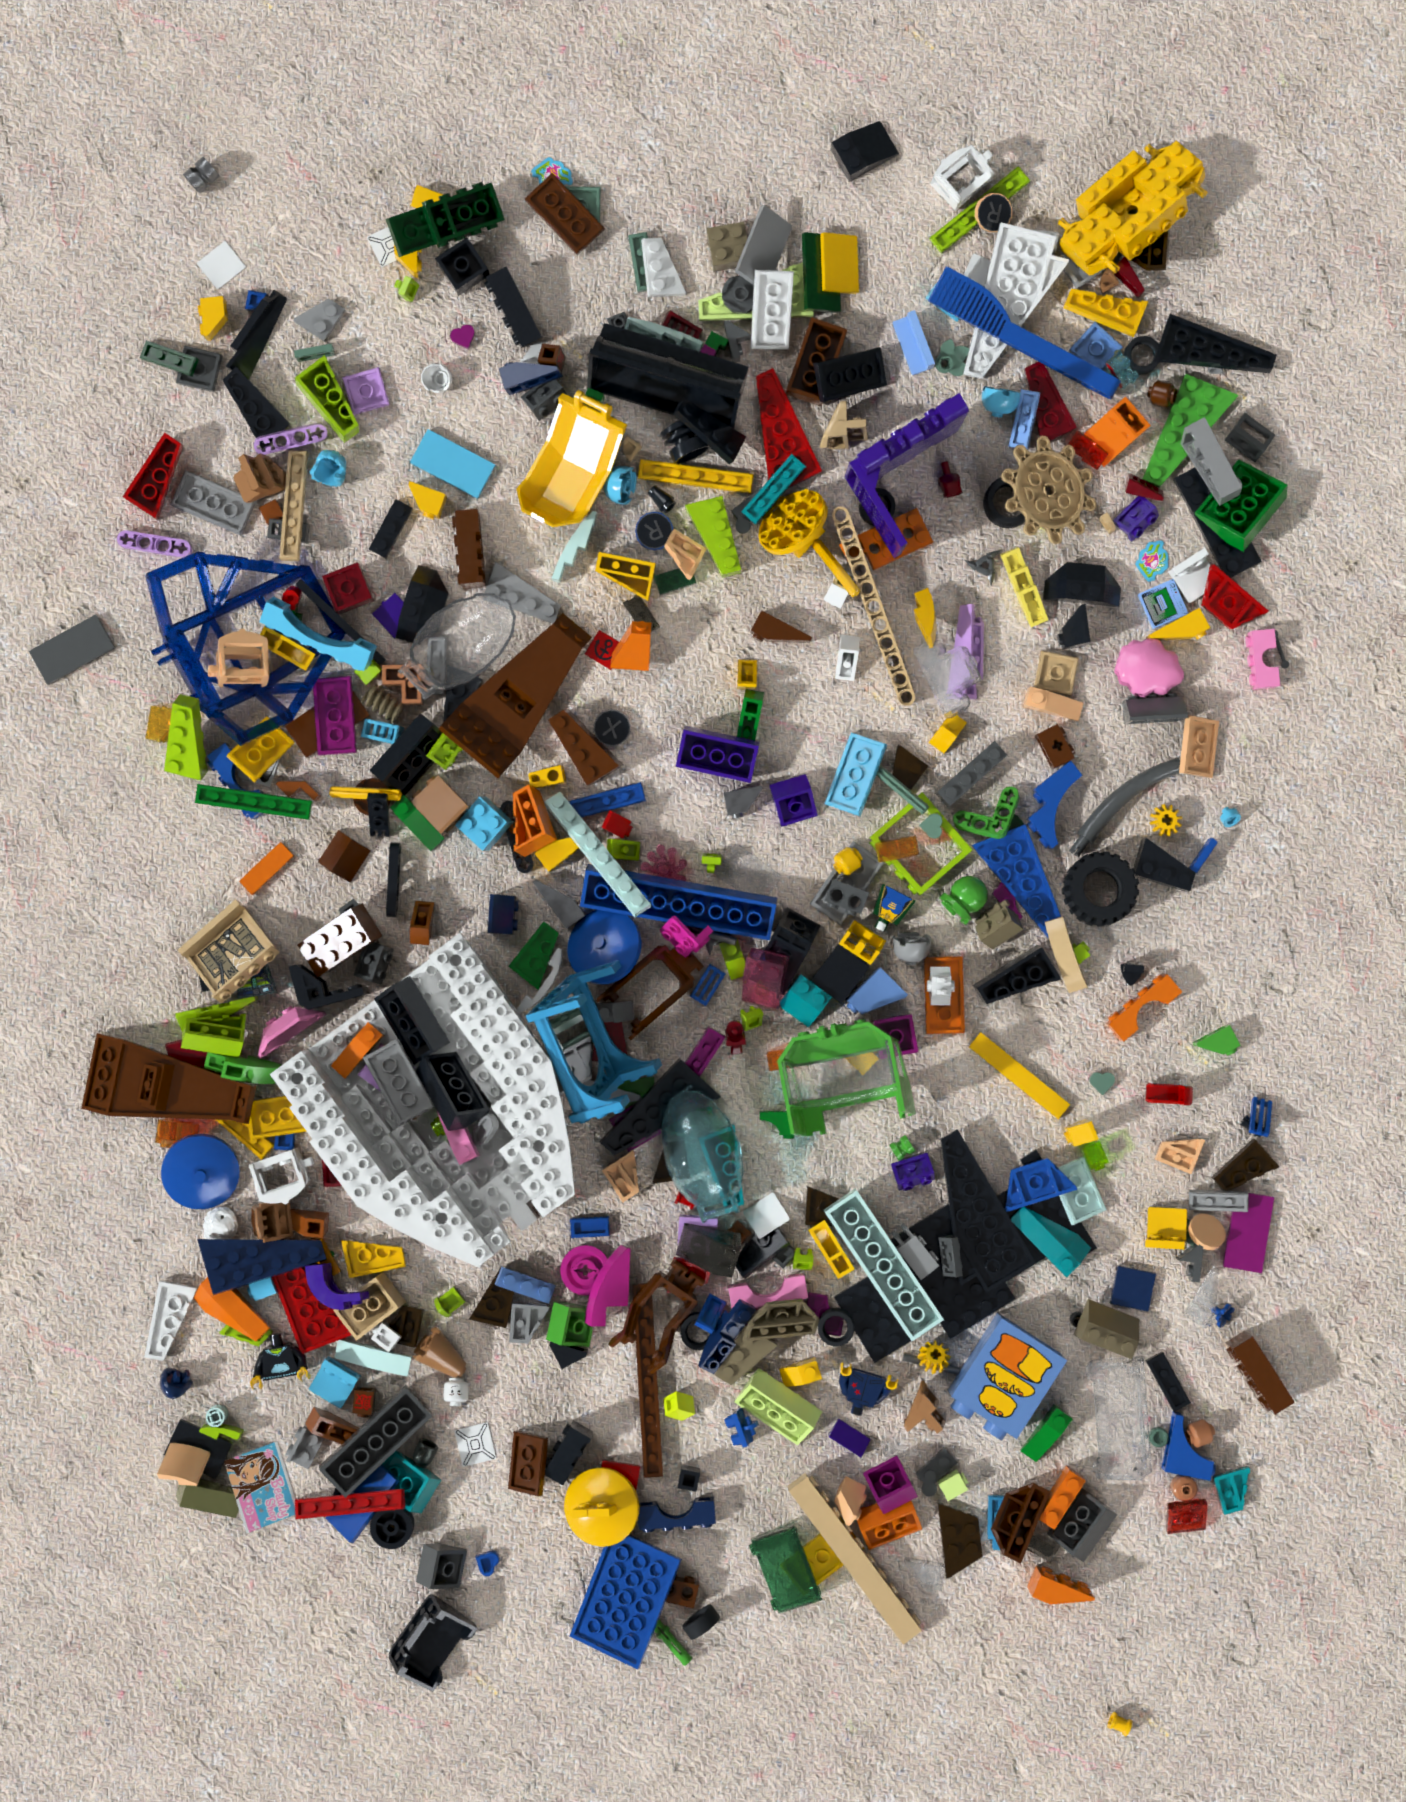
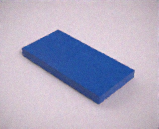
M381 1464L350 1494L393 1490L399 1480ZM376 1512L327 1516L326 1519L349 1543H354Z

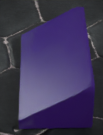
M839 1418L828 1434L829 1438L859 1457L863 1456L871 1440Z

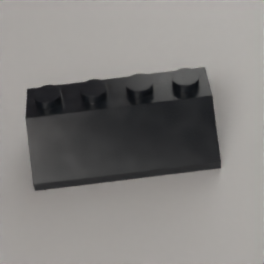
M420 713L369 771L389 789H399L402 792V796L406 795L434 764V761L426 755L439 739L442 732L434 723Z
M410 976L393 984L374 998L413 1065L420 1062L423 1056L432 1055L450 1043Z
M457 1052L423 1056L416 1073L448 1131L464 1129L489 1113V1108Z

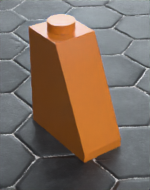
M632 621L612 653L611 668L649 671L651 622Z

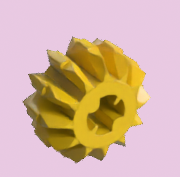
M1165 804L1161 805V810L1158 807L1154 808L1156 814L1152 813L1150 817L1154 818L1155 821L1149 822L1150 825H1156L1152 831L1155 832L1160 829L1159 836H1162L1165 832L1167 837L1171 836V831L1174 834L1177 833L1176 827L1182 826L1177 820L1183 819L1182 816H1176L1179 813V809L1172 812L1173 805H1169L1166 808ZM1163 818L1170 819V822L1167 823L1168 825L1162 822Z
M934 1340L932 1344L926 1342L925 1347L921 1346L919 1349L921 1352L917 1356L921 1360L919 1366L925 1365V1372L931 1369L932 1374H935L936 1370L941 1373L944 1368L949 1366L947 1361H950L951 1356L947 1355L949 1348L943 1349L944 1343L937 1345V1341Z

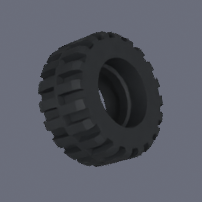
M1099 851L1093 852L1080 858L1067 871V875L1063 880L1064 887L1062 888V894H1065L1064 902L1065 905L1068 904L1069 912L1071 914L1074 913L1077 916L1076 919L1080 922L1085 921L1087 925H1097V927L1111 925L1127 916L1136 905V897L1139 896V889H1137L1139 880L1138 878L1135 879L1134 874L1136 872L1134 868L1131 869L1128 866L1129 862L1126 859L1124 861L1121 860L1120 855H1111L1107 851L1099 853ZM1093 872H1105L1115 880L1118 895L1112 904L1098 907L1086 898L1083 884L1087 876Z

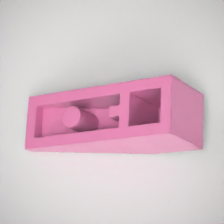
M438 1113L459 1165L480 1156L467 1127L448 1131Z

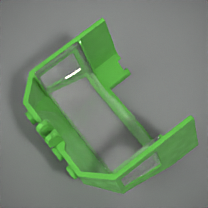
M866 1019L854 1021V1025L847 1026V1023L838 1025L834 1023L830 1025L831 1030H828V1027L820 1026L817 1029V1033L812 1034L809 1031L800 1032L798 1037L791 1039L777 1060L790 1133L802 1137L813 1136V1132L820 1131V1135L827 1134L823 1111L896 1097L900 1119L906 1118V1113H908V1116L916 1114L911 1085L899 1040L876 1025L866 1022Z

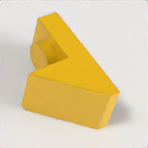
M951 712L928 743L944 754L967 722L954 712Z

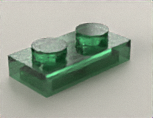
M680 568L654 576L660 595L696 584L694 575L689 580Z

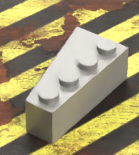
M1204 417L1185 427L1180 444L1219 506L1239 496L1242 490V482L1236 477L1206 418Z

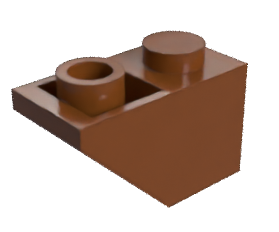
M291 1209L292 1228L294 1231L306 1237L324 1238L329 1226L328 1212Z

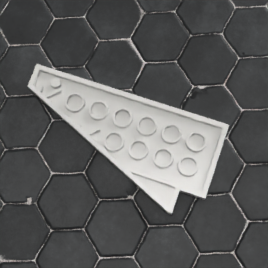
M1001 222L984 287L1001 303L1010 321L1021 327L1068 264L1069 259L1052 255L1056 236ZM974 327L963 375L982 379L1007 344Z

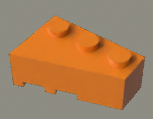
M529 784L514 792L513 816L515 817V828H513V833L515 834L516 841L514 851L526 857L554 842L557 838L541 792Z

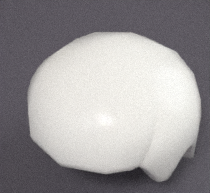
M433 363L424 368L421 374V382L426 390L443 393L452 384V373L446 366Z

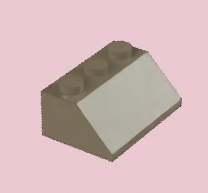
M1087 1299L1073 1335L1083 1341L1132 1359L1139 1343L1140 1319Z

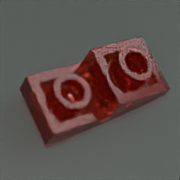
M1076 430L1067 444L1074 448L1075 454L1082 457V461L1096 470L1099 469L1108 456V453L1102 447L1078 430Z

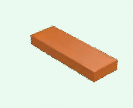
M280 842L239 882L251 895H254L294 857V854Z

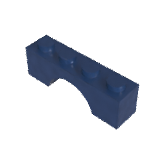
M714 1497L695 1498L691 1508L680 1515H671L664 1512L659 1507L657 1501L639 1503L638 1527L639 1530H643L646 1533L660 1528L663 1531L674 1530V1527L692 1529L693 1526L701 1525V1528L712 1527V1524H716Z

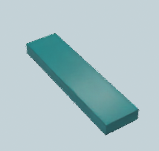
M791 454L741 513L756 525L806 466Z

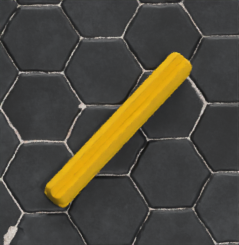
M815 540L812 548L851 597L858 596L860 589L822 540Z
M331 786L329 795L333 798L367 799L368 793L388 794V800L399 801L402 796V792L399 789Z

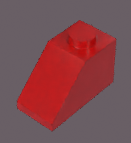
M609 810L601 828L624 839L625 836L629 837L633 826H631L632 822Z

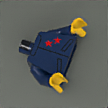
M843 1363L840 1364L839 1385L842 1394L846 1396V1400L853 1402L852 1414L862 1416L864 1406L873 1408L874 1405L880 1404L889 1396L892 1390L897 1388L899 1379L897 1378L893 1382L890 1380L891 1375H888L886 1381L884 1376L853 1368L851 1363L848 1368L843 1367Z

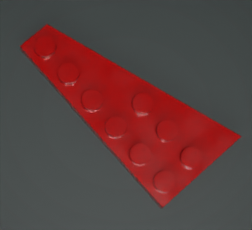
M774 368L757 375L756 384L768 480L791 454L806 466L789 486L790 488L822 473V469Z

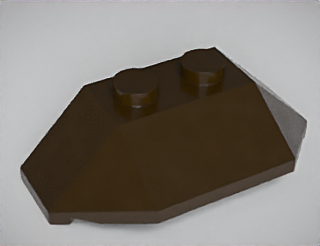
M1170 229L1163 232L1154 243L1149 244L1139 256L1134 257L1131 261L1146 271L1166 270L1168 265Z

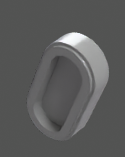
M494 1114L483 1116L473 1129L472 1140L475 1145H487L497 1132L499 1123Z

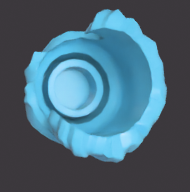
M335 450L321 451L315 465L310 470L311 478L327 486L340 487L346 475L345 458Z

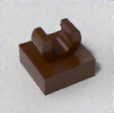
M738 1219L725 1233L738 1247L752 1234Z

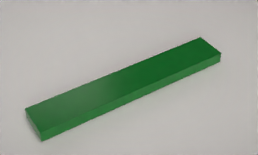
M197 784L195 803L306 820L311 818L313 801L202 784Z

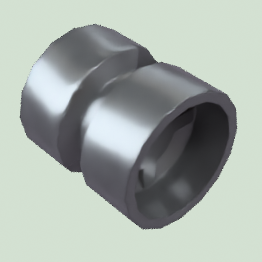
M203 156L195 163V168L190 167L183 173V176L199 194L208 187V182L213 183L220 176Z

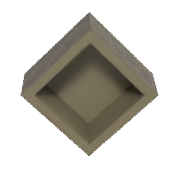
M739 222L706 228L713 272L736 268L747 241L745 223Z

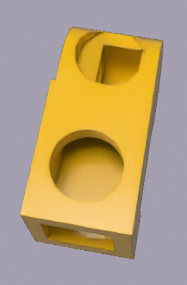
M562 765L528 774L530 785L536 789L567 783Z

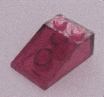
M751 948L746 957L742 1000L779 1009L789 957Z

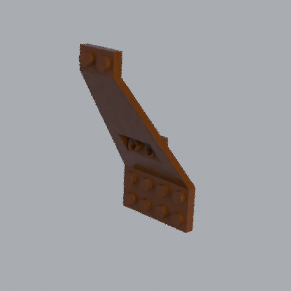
M562 613L551 626L464 700L440 726L439 730L496 778H499L522 752L580 651L592 637Z
M97 1033L81 1109L115 1117L232 1120L249 1124L256 1086L223 1078L219 1073L132 1041Z

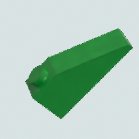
M745 689L736 737L755 741L764 692Z
M403 795L399 801H396L390 807L397 817L430 851L445 839L411 803L407 796Z
M1053 1404L1020 1451L1037 1462L1065 1431L1072 1421L1071 1416Z

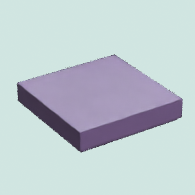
M379 367L342 377L353 415L390 405Z

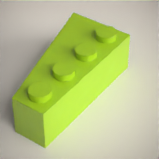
M324 355L297 375L295 382L296 386L340 439L346 443L359 433V425Z
M719 496L685 505L687 514L691 518L722 578L740 574L741 567L723 497Z
M179 694L172 704L164 771L201 781L208 772V766L205 761L206 751L203 746L204 735L201 730L202 720L198 698Z

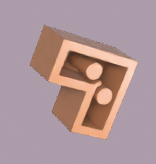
M421 664L382 665V685L385 687L402 686V704L424 705L423 666Z

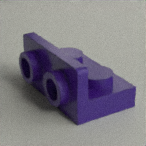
M1138 496L1113 522L1133 542L1143 534L1149 525L1156 522L1159 514L1155 505L1145 497Z
M928 1153L891 1163L899 1191H908L920 1184L928 1185L935 1180V1173Z

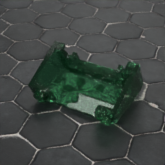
M795 1522L751 1538L752 1544H749L752 1555H756L772 1595L773 1599L770 1600L774 1611H778L779 1614L823 1600L821 1590L817 1585L816 1578L813 1575L801 1539L799 1538Z

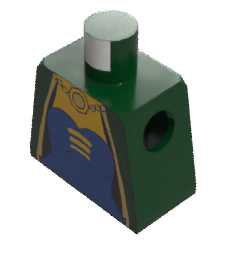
M882 884L872 914L879 917L874 927L885 932L889 923L897 926L913 906L915 900Z

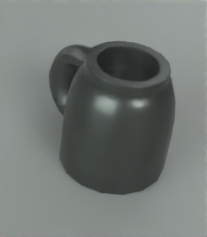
M420 1439L414 1450L413 1463L419 1467L426 1468L436 1455L438 1446L428 1439Z

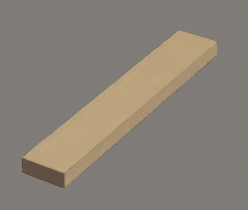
M288 450L280 561H300L308 451Z

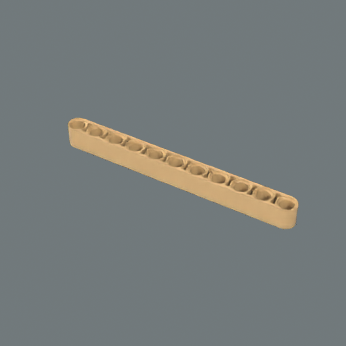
M837 507L832 512V519L856 585L860 589V596L898 700L902 705L909 706L915 701L913 686L851 515L845 507ZM839 510L846 512V518L843 521L836 519L835 515ZM846 528H850L853 531V536L850 539H845L842 536V532ZM852 546L858 547L860 551L859 555L854 558L849 555V549ZM860 564L866 567V573L863 576L857 575L855 571L856 567ZM864 583L872 584L873 590L870 594H865L862 591ZM871 601L879 603L878 611L872 612L869 610L868 606ZM878 619H883L886 622L885 629L878 630L875 627V622ZM889 637L892 639L893 644L890 648L883 647V638ZM892 655L899 658V664L896 666H891L888 663V658ZM899 673L904 674L906 677V681L903 684H898L895 681V676ZM903 692H910L912 700L904 702L901 698Z

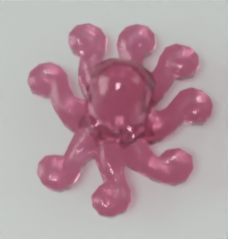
M662 844L658 845L656 852L660 858L656 857L653 851H649L647 859L654 862L653 866L648 862H643L640 866L641 870H648L659 877L682 881L687 879L684 875L677 874L687 866V861L682 858L678 862L679 865L675 866L674 855L677 853V850L674 847L668 849L669 860H667L664 853L665 846Z

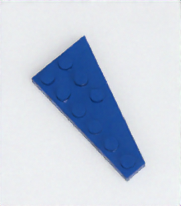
M1026 824L1008 830L1004 838H988L971 845L1045 936L1049 938L1045 921L1061 917Z

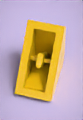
M738 659L737 689L756 690L757 660Z

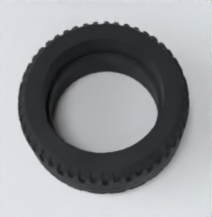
M998 478L989 486L984 495L983 508L985 514L992 523L999 527L1015 528L1025 522L1024 515L1021 513L1016 517H1005L998 513L994 507L993 497L1000 488L1012 487L1001 478Z

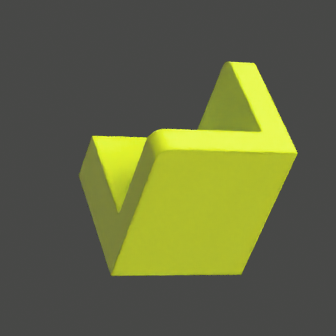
M676 1391L663 1398L665 1416L683 1421L695 1414L693 1396Z

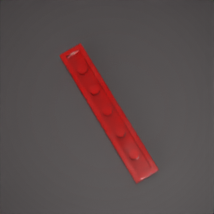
M404 1489L356 1493L349 1494L346 1498L343 1495L296 1499L295 1519L405 1509Z

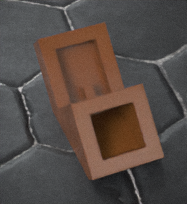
M278 781L276 783L290 798H293L301 790L314 801L322 797L306 781Z

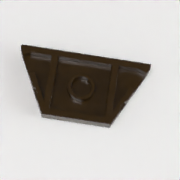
M939 1502L937 1503L945 1577L947 1579L983 1556L978 1516L962 1512V1510L951 1508Z

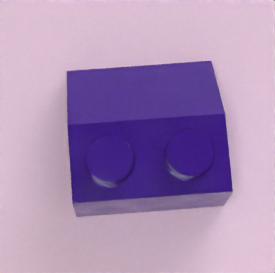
M806 774L769 785L781 827L818 816L812 789Z

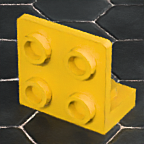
M1149 1207L1145 1247L1185 1250L1187 1209Z

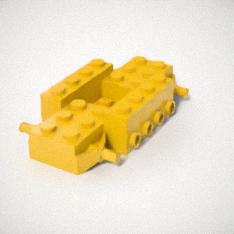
M1177 140L1170 146L1160 148L1159 150H1156L1151 144L1146 145L1144 150L1152 156L1148 165L1147 161L1136 151H1131L1075 199L1081 221L1072 224L1064 218L1058 221V225L1065 230L1060 239L1061 251L1089 276L1104 268H1109L1113 273H1117L1120 266L1114 263L1113 260L1118 251L1131 261L1134 257L1139 256L1149 244L1154 243L1163 232L1168 231L1177 220L1182 219L1188 212L1187 196L1196 193L1201 198L1206 197L1208 192L1200 186L1205 179V169L1202 161ZM1132 209L1138 210L1136 214H1128Z

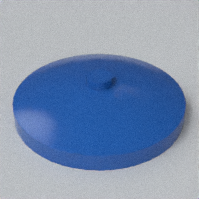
M595 910L584 916L573 928L567 946L569 962L573 970L578 973L619 960L621 968L616 973L589 981L594 984L614 983L625 977L636 965L642 947L641 934L636 923L628 915Z
M193 1134L175 1142L166 1152L161 1167V1179L168 1195L178 1204L191 1209H209L226 1201L236 1189L240 1175L239 1161L232 1147L224 1140L210 1134Z

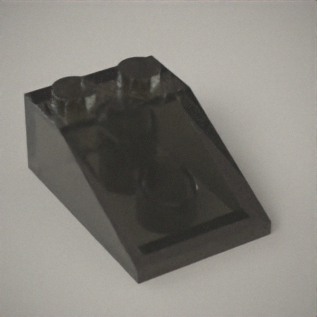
M684 1223L676 1255L712 1274L732 1278L741 1250V1233Z

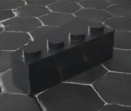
M507 266L487 276L484 284L488 292L493 293L495 297L493 302L497 310H501L505 317L502 320L507 328H511L513 332L511 337L515 345H520L522 348L541 338L542 336Z
M1036 945L978 981L973 987L982 1002L989 1004L1011 995L1061 980V977L1044 949Z

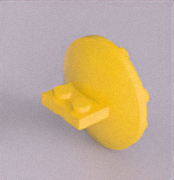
M808 489L791 493L786 497H780L776 504L763 516L758 534L763 548L774 555L793 553L797 558H800L814 541L818 540L825 532L822 527L827 518L828 507L824 498L819 493Z
M597 1467L584 1471L572 1481L565 1495L564 1511L570 1528L581 1540L594 1546L605 1547L621 1542L633 1531L639 1517V1499L635 1488L623 1474L610 1468Z

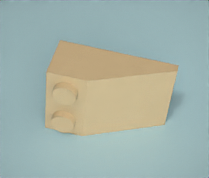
M384 1272L357 1291H369V1299L362 1300L363 1304L353 1305V1308L345 1310H333L356 1341L406 1303Z

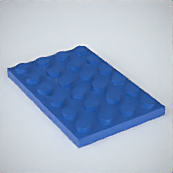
M630 1534L617 1544L605 1546L569 1637L637 1670L640 1669L682 1559Z

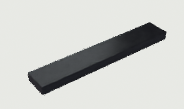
M302 579L296 583V586L352 640L364 639ZM375 651L373 659L379 665H382L386 659L379 652Z

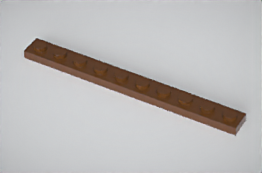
M647 1283L632 1284L633 1300ZM651 1295L641 1308L635 1328V1334L637 1335L636 1356L644 1478L663 1477L657 1371L653 1374L648 1372L649 1367L655 1362L652 1356L656 1351L653 1298Z

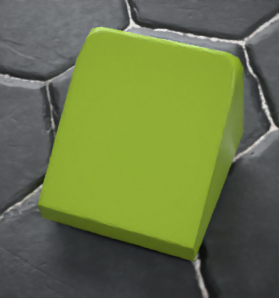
M372 659L370 666L365 671L355 670L354 672L368 685L377 678L382 668Z

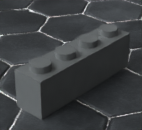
M996 741L992 742L935 794L947 807L951 806L1003 760L1007 754Z

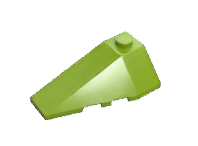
M258 996L248 997L228 1003L175 1013V1016L183 1032L187 1018L211 1016V1019L222 1018V1015H229L230 1017L259 999Z

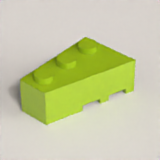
M240 1014V1017L222 1015V1018L211 1019V1016L187 1018L182 1034L181 1048L239 1057L244 1043L246 1014Z

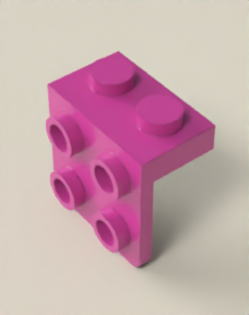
M676 916L670 918L660 928L662 936L670 941L676 951L685 958L692 951L697 953L711 939L709 935L713 932L707 926L695 937Z

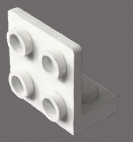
M1205 548L1168 571L1188 603L1193 602L1204 594L1210 564L1205 558L1209 553Z

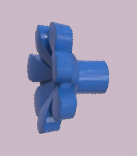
M1227 1303L1222 1309L1217 1306L1213 1308L1212 1313L1217 1315L1218 1327L1225 1326L1226 1320H1231L1232 1315L1230 1314L1235 1310L1232 1305Z

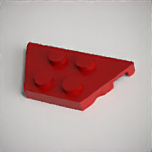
M1211 564L1201 606L1229 630L1269 611L1215 564Z

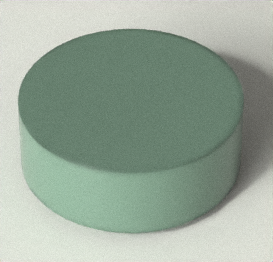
M1154 1427L1150 1430L1148 1439L1153 1446L1163 1447L1167 1444L1169 1436L1163 1428Z

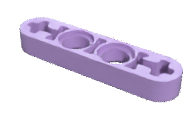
M313 423L259 436L254 440V449L258 454L266 455L320 442L327 437V429L322 423ZM317 427L320 430H324L320 437L317 434H312V439H309L307 429H310V433L315 432ZM301 431L305 433V439L303 441H296L294 438L296 432ZM284 436L287 442L285 445L279 446L276 444V438ZM269 438H272L275 448H271V444L266 445L265 450H262L261 447L257 448L260 445V441L266 444L270 443Z
M127 530L121 531L117 536L118 544L125 549L179 558H187L192 553L191 544L183 539ZM126 535H128L130 539L136 540V547H134V542L128 541L125 544L122 538H126ZM143 538L150 539V545L147 548H143L140 545ZM162 541H168L169 548L166 551H161L159 548V544ZM184 544L188 548L183 554L178 549H174V553H172L174 545L182 547Z

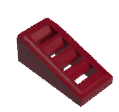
M1123 257L1117 263L1120 266L1119 271L1114 274L1139 298L1145 289L1127 258Z
M671 310L667 312L661 323L662 326L675 329L677 323H680L678 331L682 332L686 326L688 329L685 334L689 335L691 330H694L695 332L692 337L696 339L699 338L703 329ZM670 320H674L671 327H669Z
M1128 473L1125 483L1126 493L1163 501V490Z

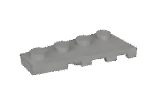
M495 562L483 599L553 624L559 615L561 605Z

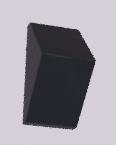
M551 1341L549 1344L561 1369L586 1357L588 1349L578 1346H561Z

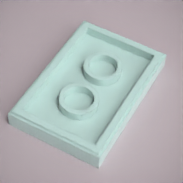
M1084 1156L1058 1167L1077 1187L1075 1191L1059 1195L1071 1225H1075L1106 1210Z

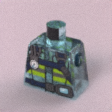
M268 963L261 968L258 974L253 975L243 987L237 989L238 999L277 993Z

